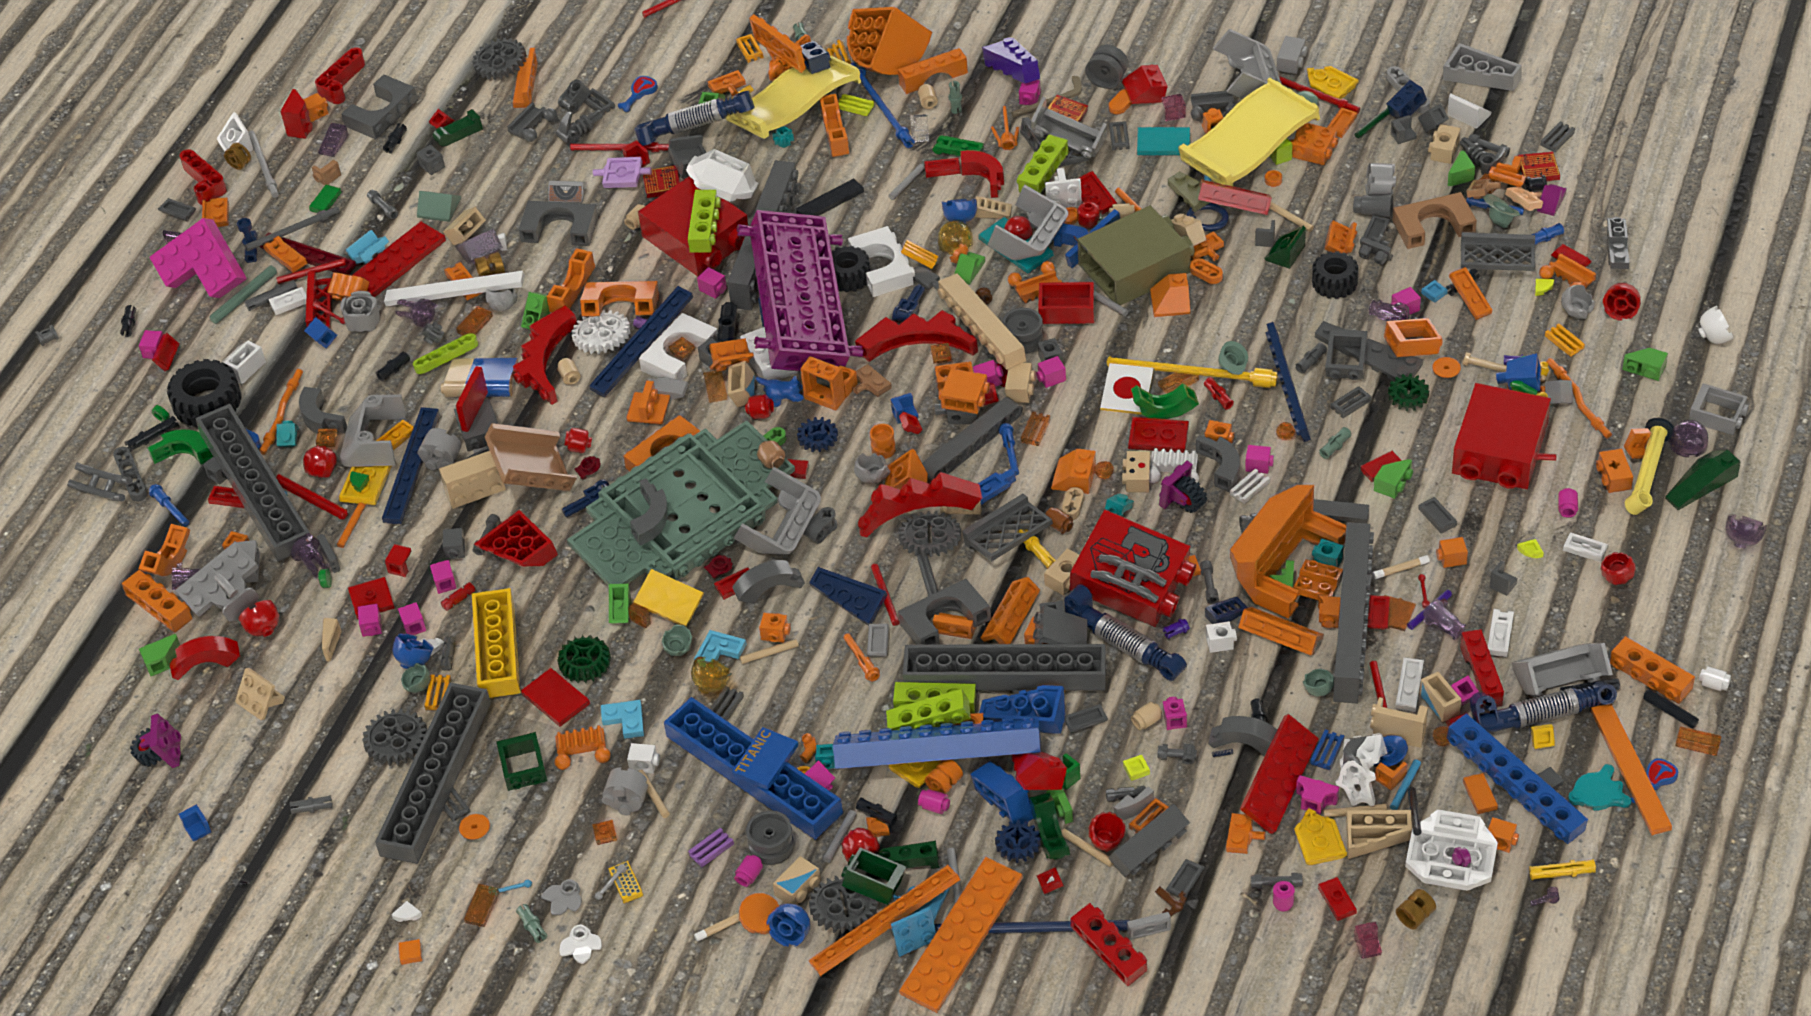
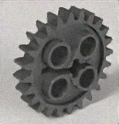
M504 37L502 41L497 38L496 42L491 40V44L485 43V47H479L480 51L475 52L476 55L473 56L474 60L472 61L478 75H481L482 78L487 77V80L493 77V80H496L497 77L502 79L503 76H506L508 78L510 73L514 75V70L519 71V66H524L523 62H526L525 57L527 55L521 42L518 43L517 39L513 41L512 38L506 40Z
M927 511L925 515L920 512V516L913 514V519L906 518L907 522H902V527H899L898 532L900 545H903L904 550L908 549V553L914 551L915 556L919 553L922 554V557H925L926 554L932 557L935 553L940 556V552L947 554V549L954 550L953 546H958V541H961L960 523H957L956 518L952 519L951 515L945 517V512L938 515L937 511L934 514ZM929 524L931 525V531H932V543H931V544H929V542H928V525H929Z
M400 708L398 713H395L394 709H392L391 714L384 711L383 717L376 715L377 721L370 720L372 726H365L367 731L363 732L364 738L362 739L365 752L368 753L369 758L373 757L374 762L380 760L381 765H383L387 761L389 766L393 762H396L398 766L401 760L407 763V758L414 760L413 754H417L427 732V726L423 722L422 717H418L416 712L411 715L409 709L403 713L402 708Z
M835 876L834 881L827 878V884L820 882V888L814 887V893L810 894L811 900H809L810 915H813V921L818 920V926L825 924V930L831 927L833 928V933L840 929L841 933L844 934L845 929H848L850 932L853 928L858 927L877 914L878 901L843 887L844 878L839 879ZM839 891L842 892L843 902H842V900H840V892H839ZM844 906H845V908H847V916H848V917L845 916Z

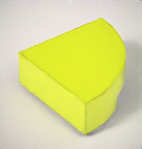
M1536 278L1535 296L1544 295L1545 292L1552 290L1554 279Z
M1536 539L1517 544L1518 551L1527 557L1542 558L1544 556V552Z

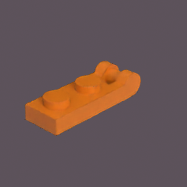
M279 236L275 237L271 243L267 242L263 245L269 255L293 273L307 264L306 258L283 242Z
M461 262L455 264L452 268L444 269L447 278L451 281L473 278ZM482 293L469 294L463 296L468 301Z

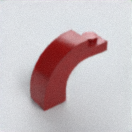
M961 151L962 176L979 175L986 178L990 183L991 198H998V190H1001V185H1004V172L1001 163L995 157L985 152Z
M203 636L183 643L176 648L177 657L170 662L172 678L179 680L192 667L205 662L218 663L228 668L240 657L238 642L222 636Z

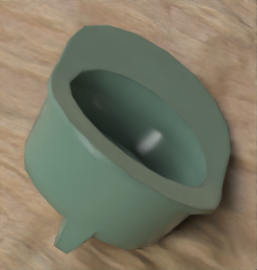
M1489 193L1483 196L1485 202L1490 205L1489 218L1500 227L1507 228L1515 216H1520L1517 210L1509 206L1501 198Z
M1228 341L1221 348L1218 358L1219 365L1229 373L1240 375L1244 372L1248 362V353L1240 343Z

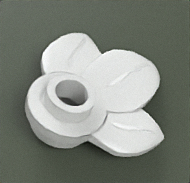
M576 925L572 928L570 936L561 942L560 955L568 956L573 954L574 959L578 963L583 964L590 959L592 950L602 948L601 939L598 935L591 934L586 926Z

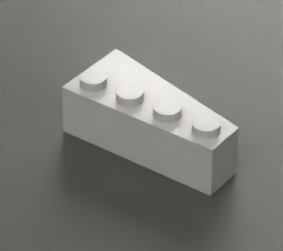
M1460 43L1443 66V80L1514 91L1522 79V65Z

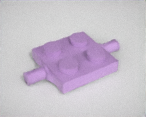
M641 157L608 158L603 169H593V176H603L602 184L604 188L637 187L640 176L651 175L652 169L651 167L641 168Z

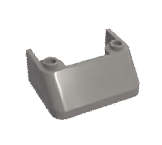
M1229 29L1213 47V50L1227 56L1230 66L1241 70V74L1226 90L1227 93L1244 99L1254 90L1267 84L1268 78L1281 83L1271 51L1266 45Z
M1042 97L1031 120V127L1036 136L1047 138L1050 134L1068 140L1069 148L1081 152V155L1086 158L1095 157L1107 137V124L1103 123L1100 131L1052 111L1047 108L1046 97Z
M1024 185L1015 206L1030 213L1028 220L1032 227L1037 230L1029 242H1026L996 225L987 245L1012 260L1042 255L1068 216V210L1064 206Z
M402 394L369 395L350 416L340 454L341 462L344 466L396 465L391 441H374L373 434L367 432L370 420L406 419Z
M773 467L765 483L781 491L778 496V503L782 508L788 510L776 534L772 539L742 523L733 539L761 554H790L796 548L821 501V496L815 489Z
M1605 643L1579 644L1512 662L1516 677L1525 694L1530 695V697L1543 695L1542 691L1581 679L1594 682L1600 680L1599 676L1613 675Z

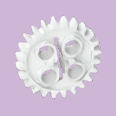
M603 310L600 316H589L588 318L583 316V321H577L578 325L573 326L572 339L575 347L578 346L579 350L583 349L584 353L590 351V354L594 353V351H597V354H600L601 351L607 353L608 349L614 351L613 347H620L619 343H625V339H629L628 334H631V328L627 317L624 318V314L619 315L618 311L613 314L612 310L606 313Z

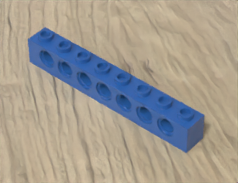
M1467 713L1449 726L1447 739L1450 744L1461 750L1467 759H1471L1482 772H1486L1497 785L1502 786L1513 799L1518 800L1528 812L1534 814L1541 824L1554 832L1557 838L1569 844L1586 830L1588 818Z

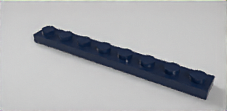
M677 286L589 385L590 390L605 398L639 360L641 354L651 346L692 300L693 294Z
M1274 322L1267 323L1268 331L1265 334L1268 342H1272L1269 347L1272 355H1276V358H1273L1276 368L1281 370L1278 371L1280 381L1285 383L1282 385L1284 394L1289 396L1286 398L1289 409H1293L1290 415L1293 423L1297 422V425H1294L1297 436H1302L1304 442L1311 440L1278 332Z
M420 408L382 516L383 523L402 524L423 463L417 452L428 431L436 426L440 415L437 408Z

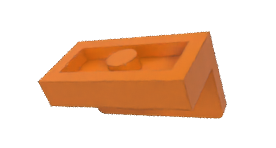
M946 613L934 615L933 625L938 630V634L967 639L973 638L975 632L973 621L968 620L964 616Z

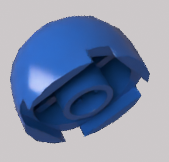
M966 199L943 201L942 210L945 218L950 222L956 223V226L966 225V222L972 220L976 215L977 199H971V201Z
M400 633L395 638L392 651L395 659L401 663L400 666L408 669L414 667L416 663L422 666L425 665L434 647L424 639L423 642L417 641V636Z
M787 903L778 906L767 919V925L769 924L771 929L769 931L770 935L783 946L788 947L789 944L798 946L804 941L810 930V918L807 912L796 904Z

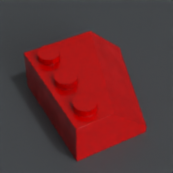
M520 510L474 543L476 547L522 567L544 566L558 555L553 542Z

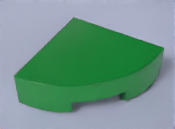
M352 471L350 474L351 484L356 491L361 492L370 480L369 475Z

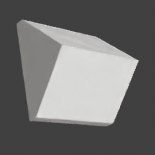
M1451 93L1449 95L1447 115L1476 129L1492 113Z
M233 112L217 137L219 144L224 152L235 142L242 144L249 152L253 151L247 129L237 113Z

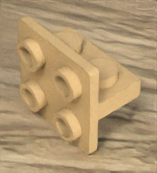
M245 668L235 702L258 719L265 720L268 708L283 704L285 696L275 690L274 684L252 669Z

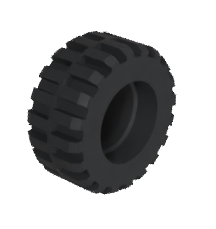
M203 359V361L196 360L192 364L184 365V368H179L176 371V375L171 377L167 386V395L174 415L177 416L178 420L189 426L197 427V417L228 404L236 412V408L241 403V390L233 369L227 364L220 363V361L214 359L213 361L209 359ZM214 390L205 396L195 397V395L202 391Z

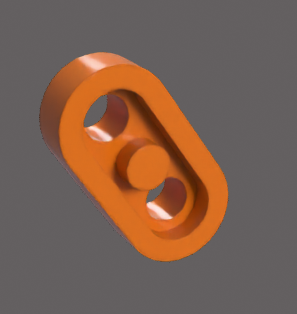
M1194 259L1191 261L1190 272L1192 275L1210 284H1217L1222 281L1223 271L1220 267L1204 259Z

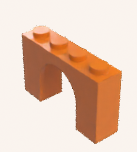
M658 281L586 282L580 299L582 316H600L605 305L617 301L633 302L636 315H652L655 312L659 299Z
M677 416L623 456L626 469L631 471L632 468L641 465L664 447L674 443L679 437H683L688 433L694 436L700 430L682 416Z

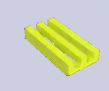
M842 94V98H839L838 102L840 110L868 116L874 107V101L847 94Z

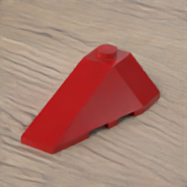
M1042 751L1011 755L1014 762V771H1016V780L1024 790H1062L1067 767L1058 757Z

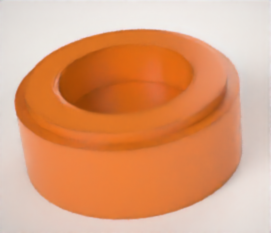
M1276 170L1268 171L1265 174V183L1271 187L1279 186L1282 183V174Z

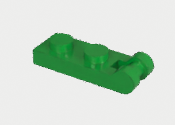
M940 135L932 150L938 155L946 153L961 156V151L973 150L982 152L984 143Z

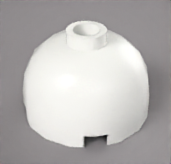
M1717 305L1707 310L1701 316V328L1698 330L1703 339L1707 338L1714 344H1722L1733 339L1732 332L1729 333L1727 330L1729 325Z

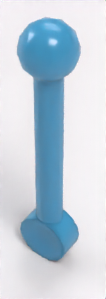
M528 879L523 883L499 889L493 887L489 889V895L494 897L500 892L524 886L529 888L532 882Z

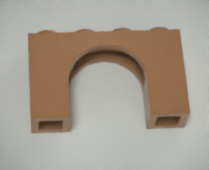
M1461 192L1393 208L1392 221L1407 249L1424 246L1425 231L1420 222L1429 217H1440L1449 221L1458 237H1461L1462 232L1476 233L1477 220Z

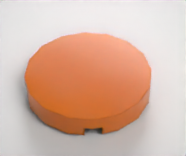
M754 893L742 901L739 909V920L742 926L749 932L767 934L771 930L769 924L767 925L768 916L779 904L770 895Z

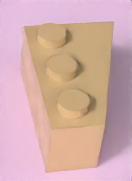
M1347 810V859L1410 841L1412 833L1411 810Z

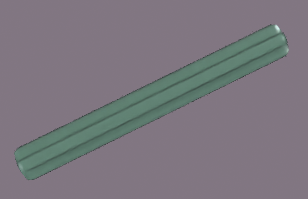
M272 265L267 267L213 312L209 317L211 322L214 324L220 322L276 275V268Z

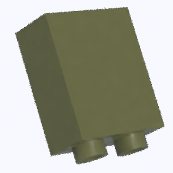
M1151 205L1077 239L1078 265L1110 300L1120 306L1150 292V289L1168 274L1190 273V256L1195 253L1193 243L1186 235L1181 237L1175 231L1171 219L1167 215L1160 216Z

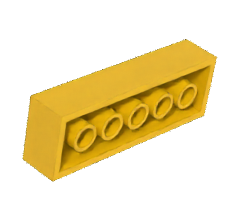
M511 588L472 593L477 687L487 689L489 698L520 694L515 608Z

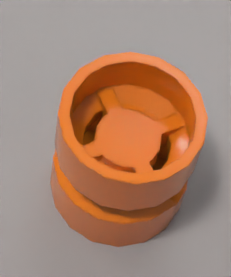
M884 423L874 425L870 430L872 454L882 455L884 459L892 457L896 451L894 429L892 426Z
M952 759L941 760L936 769H933L924 778L925 783L930 790L947 794L952 785H955L963 777V771Z

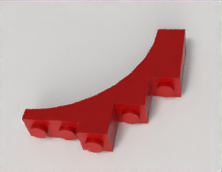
M566 305L529 325L531 340L521 345L523 360L513 365V378L516 383H520L525 389L531 386L533 390L539 392L544 401L547 400L551 405L558 401L555 389L546 377L547 362L556 345L574 330V325H577L575 314Z
M943 310L929 321L916 314H912L900 325L885 317L855 340L856 346H862V357L869 362L892 349L914 344L946 345L960 349L972 356L978 352L977 339L963 331L961 327L956 326V318Z
M942 472L931 481V484L910 478L902 486L901 490L880 484L871 494L872 504L866 513L859 518L860 536L867 538L875 529L888 520L917 509L946 506L973 510L982 499L980 485Z

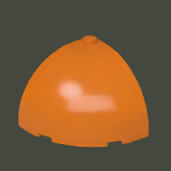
M896 7L853 9L848 24L850 34L847 36V46L852 59L863 68L878 74L897 75L899 68L919 62L930 42L932 31Z

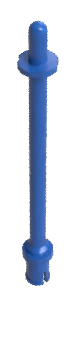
M851 63V65L858 68V66L855 63ZM859 67L862 85L896 130V137L903 142L906 148H911L915 141L910 136L909 130L899 124L866 79V70L863 67Z

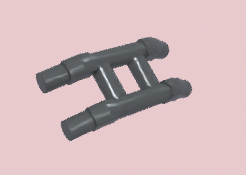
M77 462L74 469L91 475L90 483L86 485L70 479L67 486L112 501H124V494L111 492L115 482L131 484L133 480L131 477L98 470ZM99 478L108 480L104 490L96 488Z
M1100 554L1099 556L1100 562L1118 567L1114 575L1107 571H1091L1092 578L1116 584L1137 593L1145 599L1147 598L1153 603H1156L1159 597L1152 593L1151 590L1141 586V581L1145 577L1161 587H1164L1167 582L1156 572L1132 564L1114 555ZM1125 569L1136 573L1133 582L1121 578Z

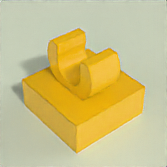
M1552 724L1531 727L1532 746L1534 749L1555 746L1554 727Z

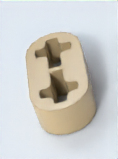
M1073 487L1066 493L1062 511L1071 516L1073 520L1079 517L1084 502L1083 490Z

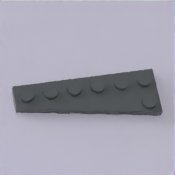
M1323 321L1315 331V338L1328 345L1330 329H1346ZM1368 338L1366 364L1370 365L1372 370L1377 373L1380 371L1386 374L1388 379L1395 381L1396 376L1401 378L1402 374L1408 377L1410 373H1412V377H1415L1422 367L1423 359L1416 356L1396 357L1390 346ZM1334 345V349L1347 356L1352 355L1359 362L1361 347Z

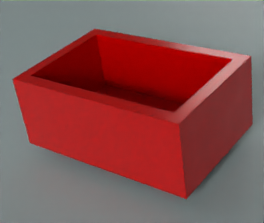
M1094 282L1039 283L1038 313L1041 315L1043 324L1094 323Z

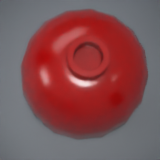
M1628 283L1612 285L1606 291L1603 298L1606 314L1620 321L1633 318L1638 313L1641 305V296L1638 290Z
M271 600L259 601L255 603V608L250 610L248 607L240 614L239 621L241 626L250 635L267 637L274 632L279 622V612Z

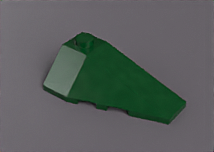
M1729 450L1711 451L1695 461L1665 496V499L1677 510H1680L1737 478L1741 461Z

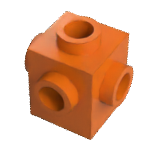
M764 612L759 626L761 640L784 643L786 635L790 634L791 629L787 615Z

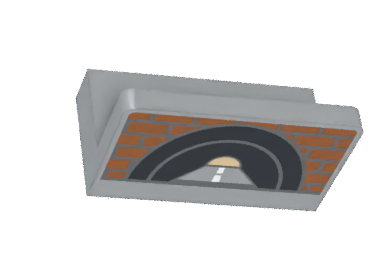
M549 181L548 200L549 202L582 203L583 190L587 189V182Z

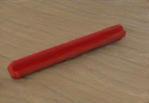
M281 474L276 476L281 487L342 520L348 516L347 509Z

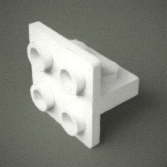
M1064 168L1057 169V176H1054V181L1045 183L1046 197L1065 208L1079 207L1082 204L1081 180L1079 178L1066 180Z

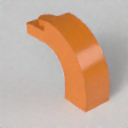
M171 524L162 548L157 553L145 551L139 569L159 576L172 574L186 555L187 549L184 547L191 530Z

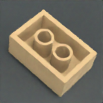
M490 451L439 468L445 494L452 509L506 490Z

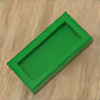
M325 184L310 204L309 210L315 213L329 210L342 193L341 188Z

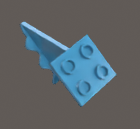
M915 886L910 887L907 892L912 890ZM950 887L909 916L891 924L899 957L931 942L936 934L934 920ZM894 894L893 900L896 901L901 896Z

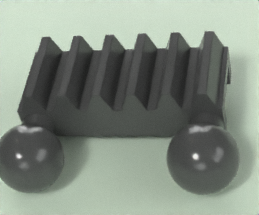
M1227 91L1191 94V117L1197 121L1201 120L1203 113L1211 108L1222 109L1223 112L1225 111L1228 114L1236 106L1232 94L1227 93Z
M531 102L507 126L508 132L528 142H533L537 138L534 126L537 127L538 122H542V118L549 122L556 120L557 112L553 108H536L535 104Z

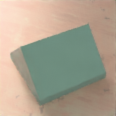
M419 191L417 218L450 222L461 200V196Z

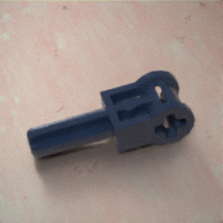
M921 284L914 287L908 299H901L894 308L892 321L903 322L912 314L917 315L919 311L918 301L925 292V288Z
M605 479L599 480L593 486L584 490L583 498L562 508L564 516L569 517L599 499L598 492L602 489L601 485L603 487L609 486L608 481Z

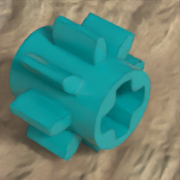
M786 126L777 128L776 133H772L775 145L779 147H788L791 145L790 141H794L792 129Z

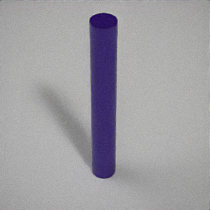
M1446 590L1407 623V627L1413 630L1452 596L1451 591Z

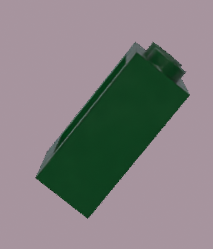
M536 732L496 741L508 791L547 781ZM531 752L536 753L538 767L509 774L506 758Z
M859 848L856 855L852 853L848 865H845L841 877L844 878L842 886L889 905L901 884L906 866ZM859 868L887 880L888 883H882L856 871Z

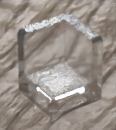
M927 114L910 115L911 136L914 141H929Z

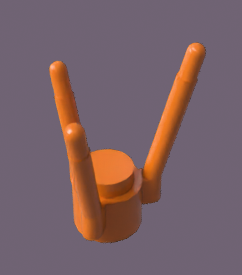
M1003 106L1005 132L1000 138L993 126L991 130L998 142V147H1002L1004 150H1011L1018 145L1019 127H1016L1014 135L1009 132L1006 106Z

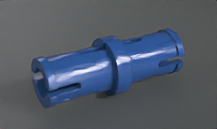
M1557 223L1548 228H1541L1540 231L1531 234L1535 235V245L1543 241L1548 242L1551 238L1564 234V227L1561 223Z

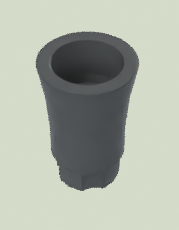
M1393 194L1355 196L1353 212L1391 219L1393 213Z

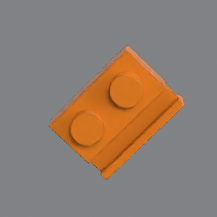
M228 198L210 199V202L203 200L202 218L214 220L217 227L228 226Z

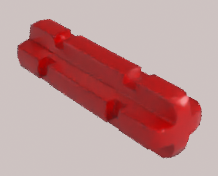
M468 582L463 585L464 588H459L449 595V598L442 600V608L448 611L453 607V604L457 605L468 597L467 594L471 595L475 592L474 585Z

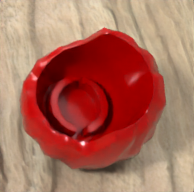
M317 445L312 447L304 455V471L314 477H330L336 466L337 456L332 449L326 446Z
M1614 552L1604 558L1601 562L1600 570L1608 583L1620 585L1626 584L1629 580L1633 579L1636 564L1632 557H1629L1627 554Z
M1110 811L1096 815L1092 818L1088 827V837L1095 848L1105 852L1116 850L1125 835V823H1123L1120 817Z
M859 827L850 830L841 844L842 853L848 862L852 853L856 855L859 848L875 854L879 852L880 848L876 835L871 830Z

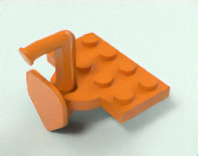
M754 14L749 18L754 39L766 47L772 58L768 70L770 81L773 82L791 67L800 73L806 70L805 59L800 45L811 42L809 35H803L794 43L787 35L781 34L774 26L767 24L763 18H759Z

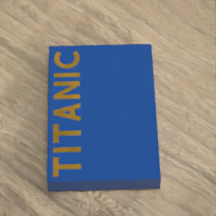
M762 727L732 770V776L769 790L799 746L798 741Z

